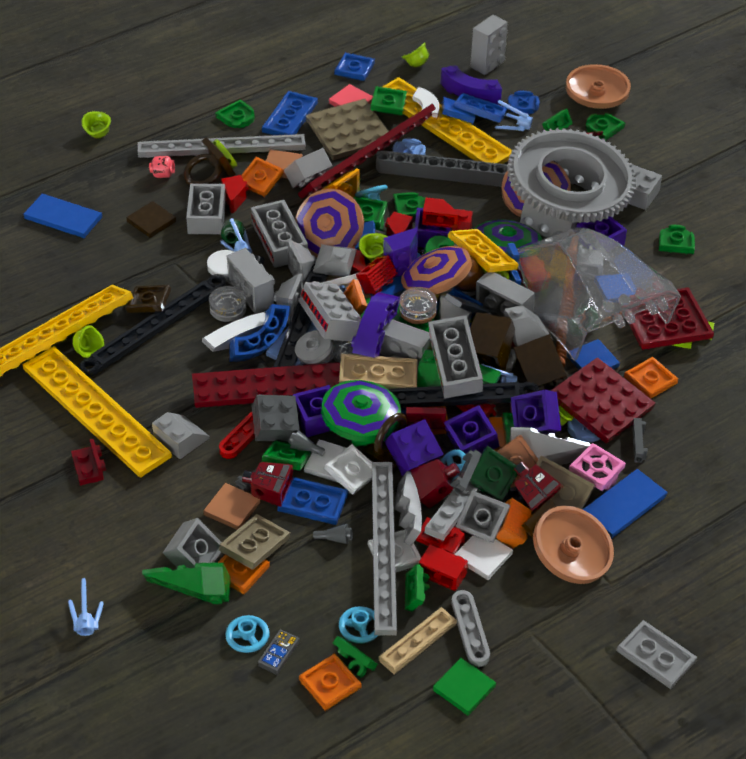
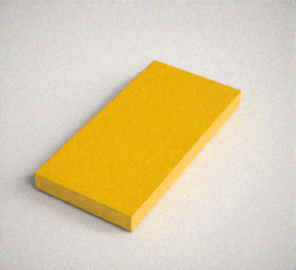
M478 229L449 231L448 238L457 246L466 249L469 255L488 273L517 270L519 264Z

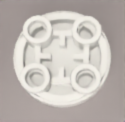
M220 250L211 254L207 260L208 272L213 276H217V274L219 276L222 275V277L224 276L227 282L226 255L235 251Z

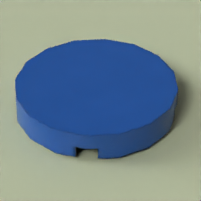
M530 91L514 92V95L508 97L507 104L523 113L532 114L539 109L540 100L537 95L535 97Z

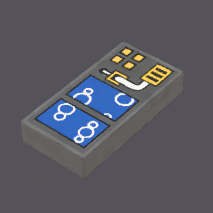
M280 629L258 661V666L278 675L299 644V638Z

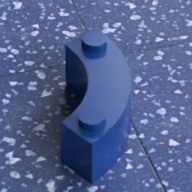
M271 304L266 311L264 324L258 332L248 336L234 337L229 344V362L250 360L268 350L285 328L290 306Z

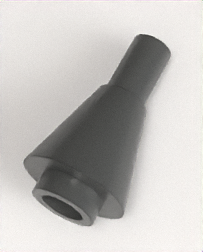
M299 430L297 433L293 432L288 441L291 444V449L312 451L320 456H323L325 451L324 448L314 444L313 441Z
M348 524L327 529V531H314L313 538L327 539L348 545L349 540H352V528H349Z

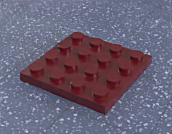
M689 287L619 298V306L641 350L712 339L714 337V332Z
M598 357L551 390L557 392L558 405L606 444L631 426L634 418H641L652 410L656 404Z

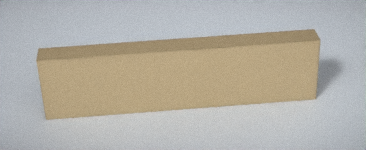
M442 607L380 655L379 661L393 674H396L453 628L457 620Z

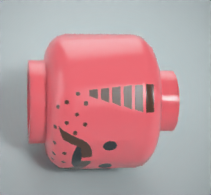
M156 156L149 163V171L153 173L155 178H169L172 173H175L174 160H171L169 156Z

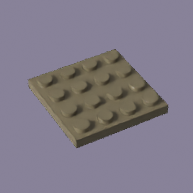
M366 99L306 115V121L332 160L353 155L388 132L376 113L370 110V105Z

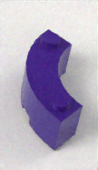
M457 65L441 68V85L449 94L453 93L460 96L464 93L499 105L498 101H501L502 88L497 79L483 80L468 76Z
M381 292L371 296L361 319L357 335L352 338V353L372 358L380 355L385 336L384 326L387 323L390 324L392 319L397 316L400 297Z

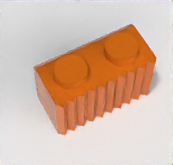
M511 498L506 502V504L510 505V508L496 538L507 544L511 549H514L518 545H522L528 537L522 524L531 516L532 510Z

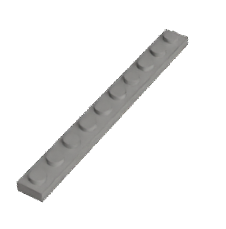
M304 134L209 139L211 142L216 139L219 140L230 154L269 152L270 149L278 151L305 150ZM203 139L138 142V158L206 154L208 151L201 142Z
M372 462L375 635H397L392 462Z

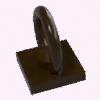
M207 137L201 142L208 153L200 154L191 159L184 170V179L189 185L212 184L218 179L222 170L228 177L236 176L225 155ZM208 160L215 169L214 173L203 181L193 180L191 178L192 168L197 163Z
M403 413L391 415L380 427L375 442L367 444L362 449V453L373 462H392V474L398 470V467L383 439L390 427L397 421H399L397 431L406 428L407 419Z

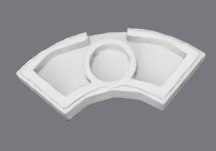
M418 87L412 101L419 103L422 110L433 103L436 109L431 114L433 115L432 117L437 118L439 114L437 98L428 90Z

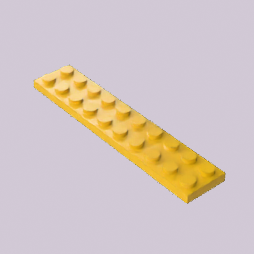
M398 77L383 86L384 88L407 91L403 114L409 118L422 110L419 103L412 101L417 89ZM440 103L438 117H430L421 125L474 161L499 164L509 161L511 149L469 122L443 115Z
M110 285L1 347L0 377L6 371L17 368L25 360L34 358L37 353L50 349L56 342L65 340L67 336L76 333L82 327L95 323L101 316L108 315L115 308L126 305L129 300L133 299L131 291Z
M55 346L23 364V369L138 477H143L172 458L170 450Z

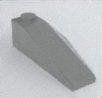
M511 427L510 441L521 435L538 460L542 455L558 465L574 462L590 446L588 442L568 437L564 439L557 438L553 433H548L547 435L538 433V429Z

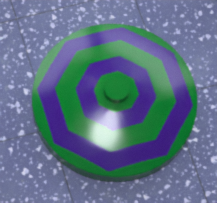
M497 219L485 221L474 228L481 231L504 252H506L508 243H514L520 254L519 259L536 256L541 251L542 238L540 234L526 224L512 220Z
M350 380L333 386L324 395L321 407L322 418L330 430L343 438L360 442L375 441L376 435L383 423L391 415L401 413L399 401L391 391L377 383L365 380ZM399 421L395 422L390 427L385 437L390 435L396 429V427L399 424Z

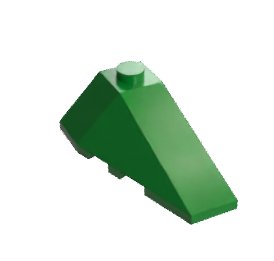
M425 350L419 361L417 387L441 386L433 350ZM479 364L483 384L497 383L501 372Z
M195 563V568L178 565L176 570L167 567L142 570L145 579L154 584L208 601L212 604L229 602L231 576L224 563Z

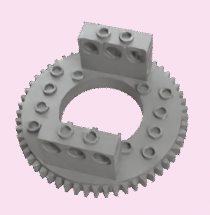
M556 128V130H543L542 133L537 131V134L532 133L531 137L526 136V139H522L521 142L517 143V146H514L507 165V176H509L511 186H514L513 190L517 191V196H521V200H524L520 223L526 224L535 229L540 235L566 246L573 237L577 222L602 221L604 218L607 220L609 216L614 217V213L618 215L619 211H623L624 207L626 208L630 204L636 188V173H634V168H631L632 163H628L629 159L625 158V154H621V150H616V146H611V142H605V139H599V136H592V133L586 134L585 131L582 133L579 130L573 131L572 129L566 130L565 128L559 130ZM551 161L558 162L567 173L571 184L579 185L589 191L574 192L555 186L545 177L542 171L543 166Z

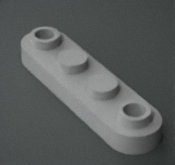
M457 591L452 596V608L468 661L473 666H484L489 662L490 650L474 598L468 591Z

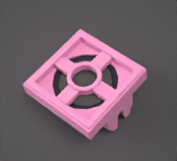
M592 443L569 466V471L595 484V490L603 491L605 489L608 491L611 485H615L618 474L625 468L626 463Z

